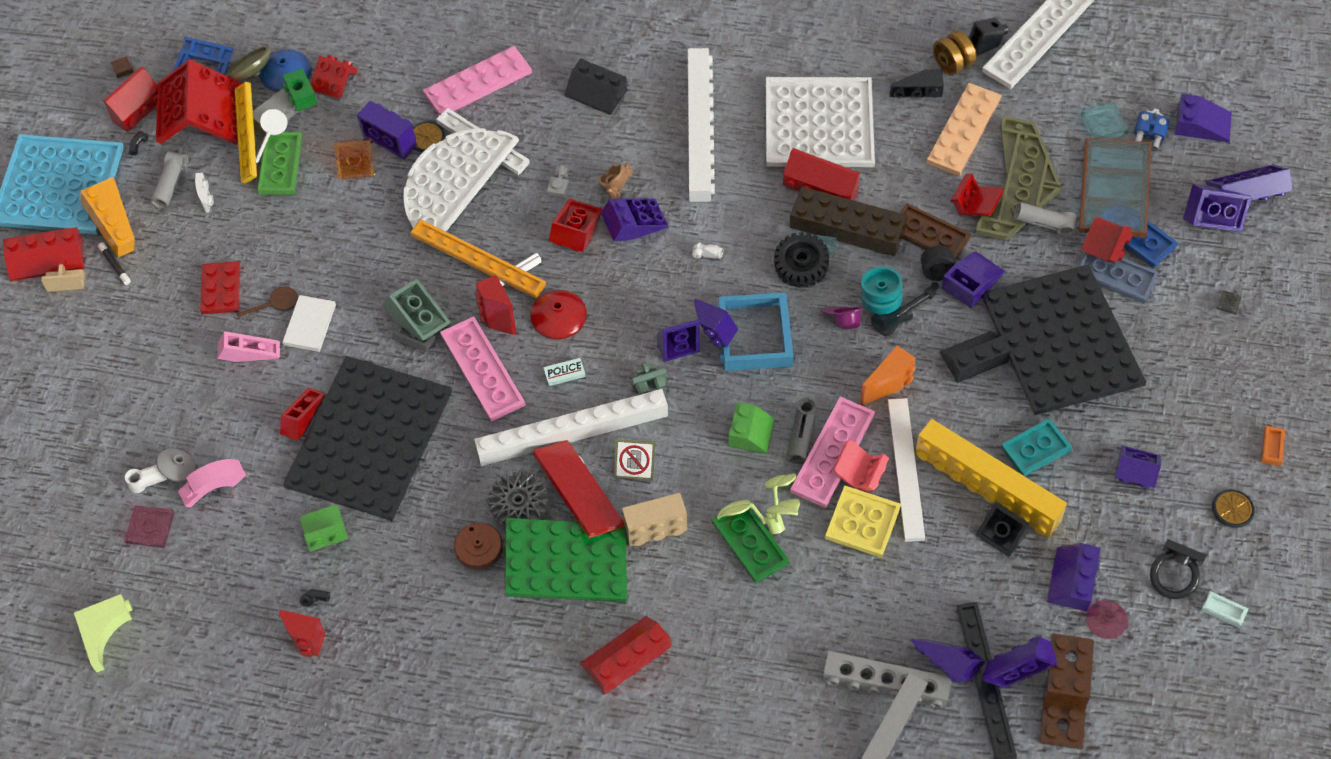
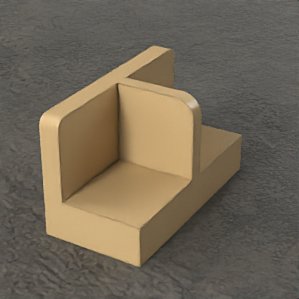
M59 264V271L46 272V276L41 277V281L47 292L84 289L85 272L83 269L66 271L63 264Z

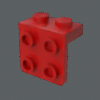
M319 55L310 85L314 91L335 98H341L349 73L356 75L358 68L353 67L352 62L343 60L341 63L334 56L327 55L326 58Z
M966 173L951 200L959 215L990 216L1004 190L1002 187L978 186L973 174Z
M1096 217L1081 249L1085 253L1115 265L1117 260L1121 261L1125 254V251L1122 250L1124 244H1129L1133 236L1130 233L1131 227L1126 225L1121 227Z

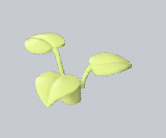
M796 473L779 475L766 481V488L773 487L775 502L774 506L767 509L766 518L749 500H739L723 507L718 513L717 519L740 514L752 508L762 520V523L767 524L770 534H778L784 531L785 527L781 514L798 515L800 501L799 499H789L778 503L777 489L779 486H786L793 482L796 478Z

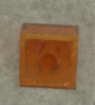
M372 138L335 141L334 150L338 179L375 176Z

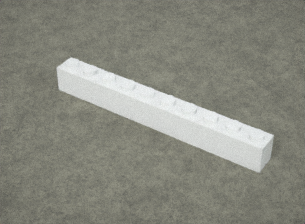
M688 48L689 202H711V194H715V183H711V180H714V169H711V165H714V154H710V150H714V140H710V136H714V125H710V122H713V111H710V108H713V97H710V94H713V83H709V80H713V69H709V66H713L712 55H709V48Z
M660 389L474 439L480 464L485 466L530 454L535 449L566 440L571 443L667 417L668 404L663 390Z

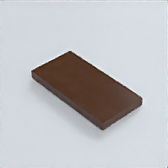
M908 203L900 212L907 215L906 229L902 239L925 250L937 245L946 246L953 252L955 261L971 238V233Z

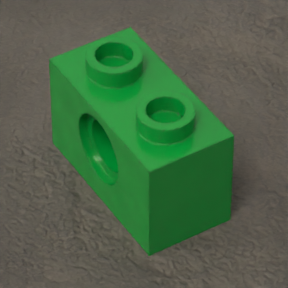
M303 68L283 75V89L285 93L289 92V102L291 106H295L297 112L317 105L315 93Z

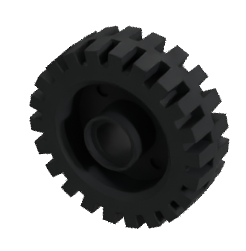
M799 232L798 236L796 233H792V237L786 236L785 241L782 239L779 245H777L774 254L776 273H778L779 278H782L783 282L787 283L788 281L790 286L796 284L798 288L801 285H804V288L808 287V284L813 286L816 281L819 283L822 277H825L829 268V252L826 244L823 243L822 239L818 240L816 235L811 237V233L808 232L806 235L803 232Z

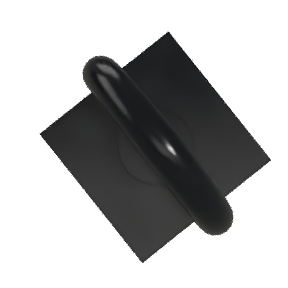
M1167 539L1162 549L1165 552L1159 555L1151 565L1150 580L1154 589L1160 595L1169 599H1182L1191 595L1197 588L1200 580L1198 565L1201 566L1204 563L1207 555ZM1171 559L1181 565L1189 566L1192 577L1186 588L1180 591H1170L1162 586L1158 578V571L1165 561Z

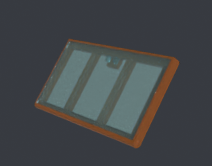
M1099 138L1085 139L1079 232L1088 233L1093 220L1099 217L1121 227H1124V225L1131 227L1130 233L1133 234L1132 237L1146 238L1151 142Z

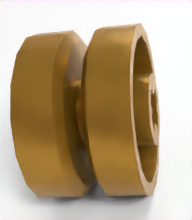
M959 30L953 31L946 38H941L933 44L935 60L939 67L943 69V72L949 76L958 74L976 62L973 44Z

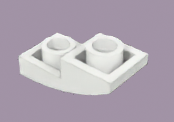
M196 173L195 185L198 197L204 211L210 213V206H213L214 199L208 189V180H205L203 173Z

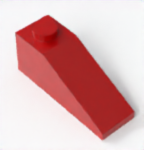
M308 387L281 415L280 435L298 440L309 427L326 393Z

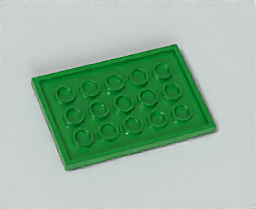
M506 518L505 596L626 602L625 526L588 538L578 522Z

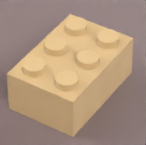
M680 493L622 508L629 546H640L648 541H659L667 536H678L687 531V512Z

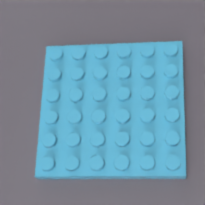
M19 134L0 188V227L47 231L77 227L82 234L98 235L99 229L80 203V191L114 177L115 179L124 149L123 143Z

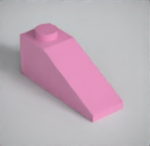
M224 331L218 341L217 359L242 362L279 359L280 341Z

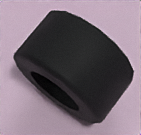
M941 245L926 249L921 256L923 274L926 278L933 281L943 280L944 275L955 265L951 249Z

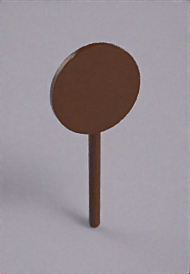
M279 287L271 293L269 303L240 312L237 316L240 317L271 305L277 310H289L296 305L298 295L290 287Z

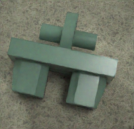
M646 361L641 362L642 368L636 370L637 375L643 373L644 375L632 378L631 381L632 387H635L638 394L641 395L649 392L647 383L651 381L654 382L656 390L666 387L665 376L667 373L665 368L650 373V371L656 370L655 365L648 366Z

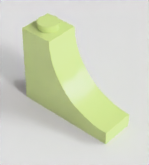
M121 594L74 612L90 664L96 673L104 670L103 652L109 637L118 627L132 619L130 612L133 609L130 601L125 600Z

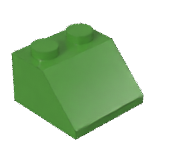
M737 402L729 432V447L767 454L775 419L755 405Z

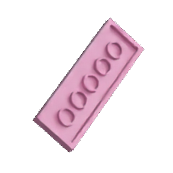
M513 46L424 89L423 93L440 116L447 108L455 111L531 74L532 69L517 48Z
M474 316L440 332L442 339L491 422L526 406L524 399Z
M839 397L794 481L790 493L827 508L841 481V478L833 472V468L845 442L852 440L858 446L860 445L875 416V411Z

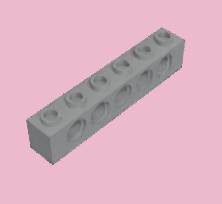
M828 651L823 674V681L831 686H847L850 690L857 691L861 689L873 695L884 694L895 699L908 674L911 673L927 682L928 685L926 687L931 688L933 691L931 693L924 691L917 704L925 703L933 708H946L952 680L944 675ZM848 670L850 674L844 675L840 671ZM868 674L871 678L863 679L861 675ZM887 678L892 683L885 684L882 682V679Z

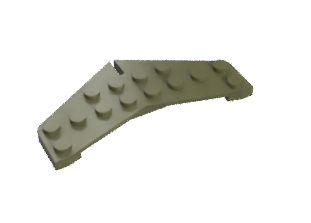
M1003 116L1001 134L1007 176L1002 186L1004 193L990 216H982L980 218L975 234L1009 240L1026 224V222L1014 219L1016 205L1019 202L1043 208L1060 192L1061 184L1036 124L1027 120Z

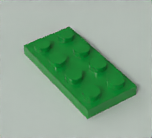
M751 508L740 514L721 517L719 520L717 516L712 519V524L755 584L789 565V559Z

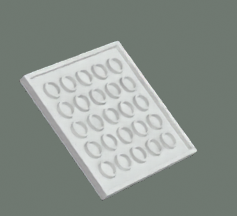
M766 77V167H786L792 148L844 167H874L871 77Z

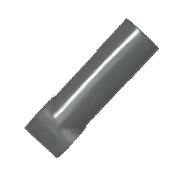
M809 397L801 398L797 403L786 457L788 461L795 464H803L806 461L816 416V403ZM802 423H805L802 438H800L799 436Z

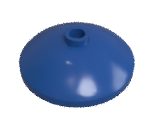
M291 49L279 50L271 53L267 64L260 70L261 74L259 77L266 88L279 92L283 89L284 74L303 68L309 79L311 64L309 59L299 51Z

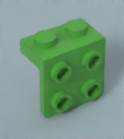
M337 505L329 506L300 517L304 537L310 552L348 540Z

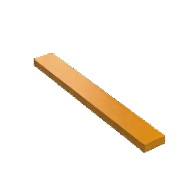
M421 219L410 232L412 237L490 276L497 275L500 281L534 298H537L546 286V281Z

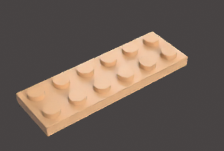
M968 83L927 158L926 164L960 177L1000 102L1001 95Z

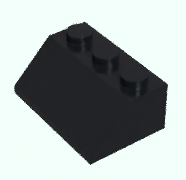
M580 58L571 72L564 96L611 115L627 91V77Z
M992 331L940 351V355L957 383L1008 363L1011 353L1003 337Z

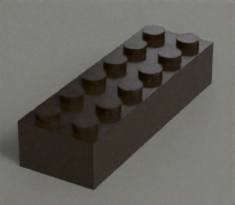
M801 187L790 214V228L892 256H896L907 222L906 214Z

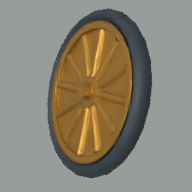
M421 122L413 127L417 146L414 150L423 153L432 144L435 143L436 145L445 139L443 128L435 122Z
M1224 490L1216 495L1212 503L1215 517L1226 526L1233 528L1243 527L1254 518V504L1241 491Z

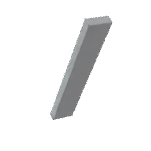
M911 673L908 674L862 759H887L928 685L927 682Z

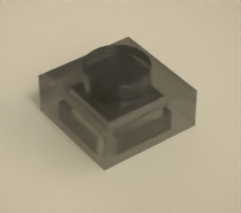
M1223 290L1217 309L1236 315L1242 296Z

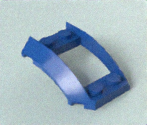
M190 37L184 38L183 49L180 50L172 71L188 59L198 58L219 63L217 72L225 75L234 48Z

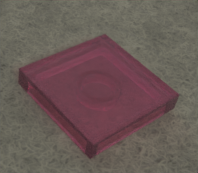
M135 505L124 539L125 543L165 548L175 513L174 510Z

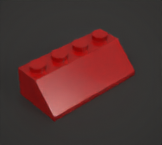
M792 148L783 173V185L797 191L804 187L854 201L858 194L860 172Z
M77 227L3 239V254L10 281L46 276V272L59 271V264H63L66 271L84 269L83 238Z
M645 616L580 662V664L606 695L670 649L671 638L658 622Z

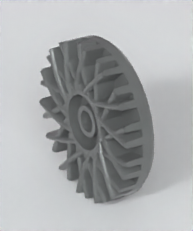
M519 471L518 475L516 472H513V475L509 476L507 473L506 478L502 476L500 482L496 480V485L493 484L492 491H489L488 504L493 518L504 527L506 518L541 520L548 507L546 488H544L543 482H540L539 478L537 480L534 478L533 474L530 476L529 473L522 475L521 471Z

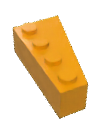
M114 177L81 190L80 203L117 258L134 251L135 238Z

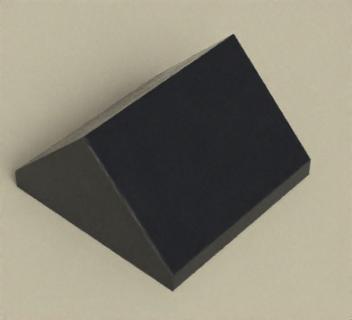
M994 502L976 535L1010 557L1025 538L1030 523L998 502Z

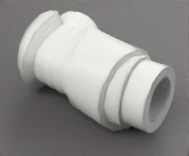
M699 242L693 246L692 255L697 259L701 258V256L721 259L724 249L718 245H703Z

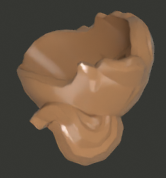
M629 162L625 165L612 164V167H609L606 174L600 176V187L608 192L610 199H620L619 190L624 187L627 179L632 176L633 170L629 167Z

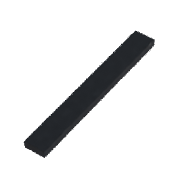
M977 602L957 605L956 609L966 647L972 649L986 661L976 673L974 679L994 758L1016 759L1017 753L1000 688L997 685L983 681L987 662L992 660L978 604Z

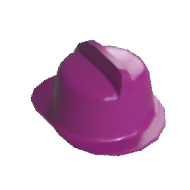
M864 306L827 307L820 311L824 314H832L835 323L840 328L854 329L860 327V310L864 309Z

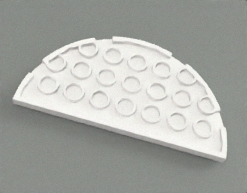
M478 128L453 133L446 136V139L436 145L434 143L428 147L413 164L408 173L406 187H404V207L411 226L414 228L421 219L446 232L518 143V137L501 130L496 132L487 131L486 128Z

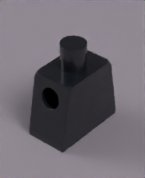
M997 18L974 22L969 39L975 49L976 57L1000 45L1003 35L1009 33V28L1006 24L1002 25Z

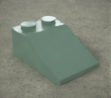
M418 279L389 295L382 305L394 321L412 333L421 342L451 324L450 320Z

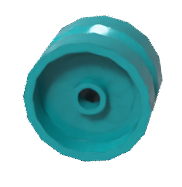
M881 266L869 269L863 274L861 279V299L866 310L881 315L894 312L901 306L903 301L902 277L898 271L890 267Z

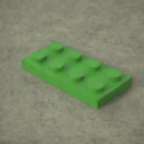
M283 132L279 135L269 136L263 150L258 184L259 194L295 195L303 138L302 132Z

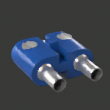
M1158 109L1147 112L1141 111L1134 129L1136 134L1135 141H1142V137L1146 138V136L1151 137L1150 139L1154 140L1152 149L1158 150L1160 141L1165 140L1170 122L1169 118L1160 114Z

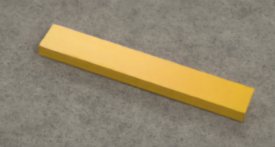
M244 82L235 89L240 178L241 183L247 184L257 177L251 83Z

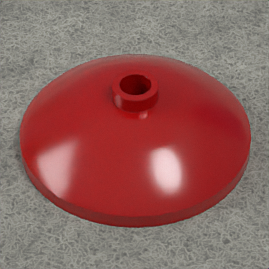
M552 290L536 299L532 305L530 317L533 327L542 336L550 339H565L575 335L582 329L586 321L587 312L584 302L576 294L566 290Z

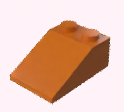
M896 346L862 384L860 404L862 406L901 391L905 385L909 386L914 379L913 372L916 369V358L899 346Z

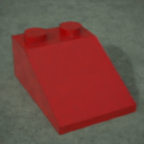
M569 198L551 224L549 242L571 248L574 251L584 252L596 229L603 209Z

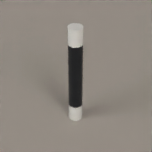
M103 242L98 244V248L125 285L131 282L130 278Z

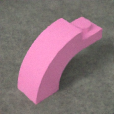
M226 459L212 462L186 477L188 482L178 492L184 505L191 508L211 490L223 486L234 487L246 474L239 460Z

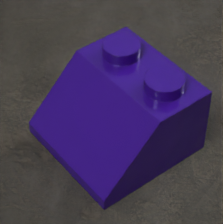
M695 298L694 305L704 334L709 337V341L717 347L721 345L727 348L738 330L726 310Z
M1122 445L1115 478H1118L1123 483H1138V486L1142 488H1155L1161 468V455Z

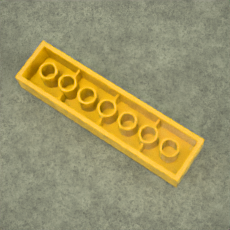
M931 419L918 435L915 454L919 459L929 462L938 471L948 474L954 481L967 486L971 492L978 493L987 502H998L1030 523L1029 526L1039 535L1049 538L1062 521L1067 502L935 420Z

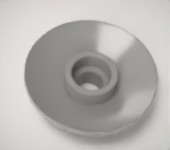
M166 449L162 451L156 461L159 472L165 478L175 482L187 481L186 477L196 469L192 457L179 449Z

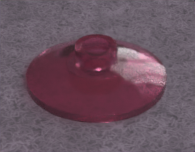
M1098 601L1087 612L1086 620L1088 627L1095 635L1101 638H1117L1125 632L1128 626V616L1125 610L1113 601ZM1108 614V615H1110L1112 618H1111V619H1108V618L1105 617V615Z

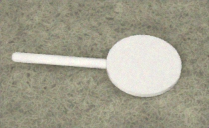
M270 109L261 116L260 124L267 134L257 154L256 163H258L269 136L279 135L287 127V118L279 110Z

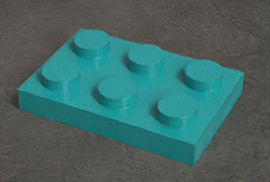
M1050 418L1002 443L1000 447L1017 471L1023 476L1033 473L1072 450V446Z

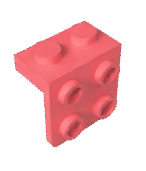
M847 440L836 461L833 472L852 488L863 492H870L878 487L879 479L886 469L889 458L885 454L871 456L854 441Z

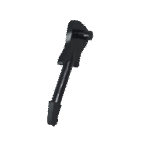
M933 282L930 287L924 290L923 294L899 310L889 314L873 315L871 317V324L883 336L891 335L899 324L913 318L912 313H906L927 299L931 300L934 297L939 284Z

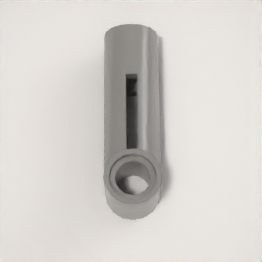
M170 151L166 153L164 168L151 198V203L161 209L169 206L181 173L187 169V154Z
M1019 202L1016 205L1014 211L1015 220L1057 231L1062 237H1071L1076 233L1077 217L1072 212L1058 213L1023 202Z

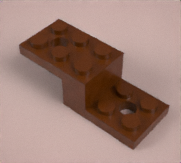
M1052 633L1051 644L1058 664L1048 668V676L1044 683L1039 743L1082 750L1086 706L1091 693L1094 639ZM1073 653L1077 660L1069 661L1065 655ZM1065 721L1068 724V729H1060L1057 726V722Z

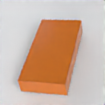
M1265 426L1261 463L1281 466L1285 429Z

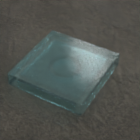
M1115 102L1081 112V116L1093 138L1107 139L1126 134L1129 131Z

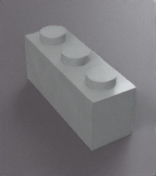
M284 89L253 110V125L264 136H266V132L261 127L260 119L265 111L270 109L279 110L286 116L287 121L298 113L295 106H291L289 102V92L285 93Z

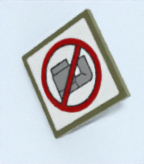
M616 439L614 478L653 480L655 442Z

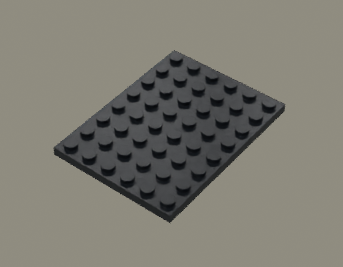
M1089 264L996 288L983 294L982 299L994 326L1011 350L1010 362L1034 415L1146 385V380Z
M346 356L283 482L284 488L393 521L451 395L452 388Z

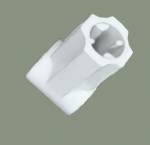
M157 465L142 470L131 469L125 474L126 484L132 493H140L147 486L167 480L159 472Z

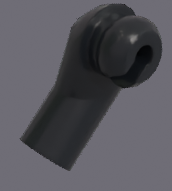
M139 131L130 140V155L135 156L138 154L139 143L141 141L145 143L148 140L147 133Z
M311 589L301 596L300 604L308 607L318 600L329 602L330 592Z

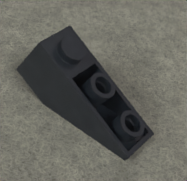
M925 69L890 84L889 97H942L944 88L943 69Z

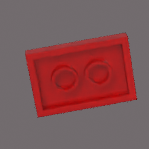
M239 261L202 264L201 314L239 312L241 268Z

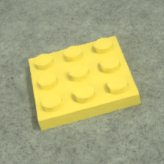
M844 485L825 539L882 558L901 504Z

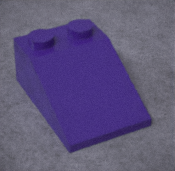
M1181 94L1177 106L1175 135L1229 142L1232 112L1200 96Z
M1192 184L1183 219L1192 225L1242 232L1252 196L1216 187Z
M699 319L661 329L657 333V345L664 362L700 352Z

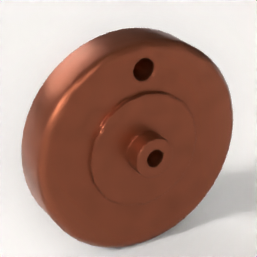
M473 523L464 527L457 534L454 550L457 559L463 566L469 569L482 570L491 567L499 560L503 551L501 535L493 526L485 523Z

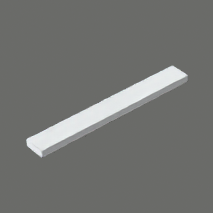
M907 398L888 399L904 541H925Z

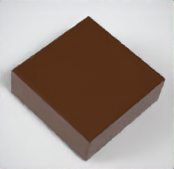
M127 56L110 62L117 78L133 72Z

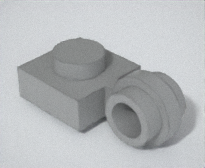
M565 165L557 166L556 177L550 178L547 188L548 196L565 198L569 185V180L563 179L567 178L569 170Z

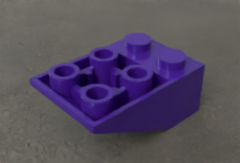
M655 198L609 199L601 212L613 241H630L668 228L665 217Z
M975 251L957 262L944 275L942 289L972 309L983 297V294L989 291L1003 276L1005 271Z
M929 639L911 640L917 652L922 655L926 654L931 658L930 662L935 667L944 669L947 672L946 676L954 682L971 681L986 662L972 649Z

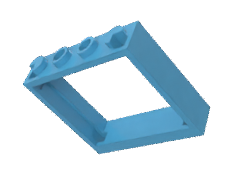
M786 292L719 297V304H715V306L723 310L778 306L784 353L730 356L729 345L727 348L720 345L719 348L723 349V352L720 353V363H724V371L793 367V348Z

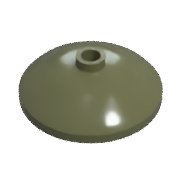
M268 45L262 46L244 55L228 68L225 76L233 80H243L251 76L252 78L261 74L260 70L269 60L271 48Z

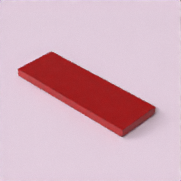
M568 440L533 450V456L588 538L624 527L625 522Z

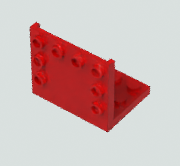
M188 59L158 82L155 142L162 144L187 125H191L237 145L235 89L242 83Z

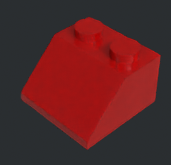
M280 609V618L298 652L306 657H311V655L318 657L326 635L320 619Z

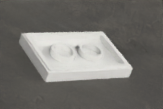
M299 295L283 339V345L320 352L336 307L335 301Z

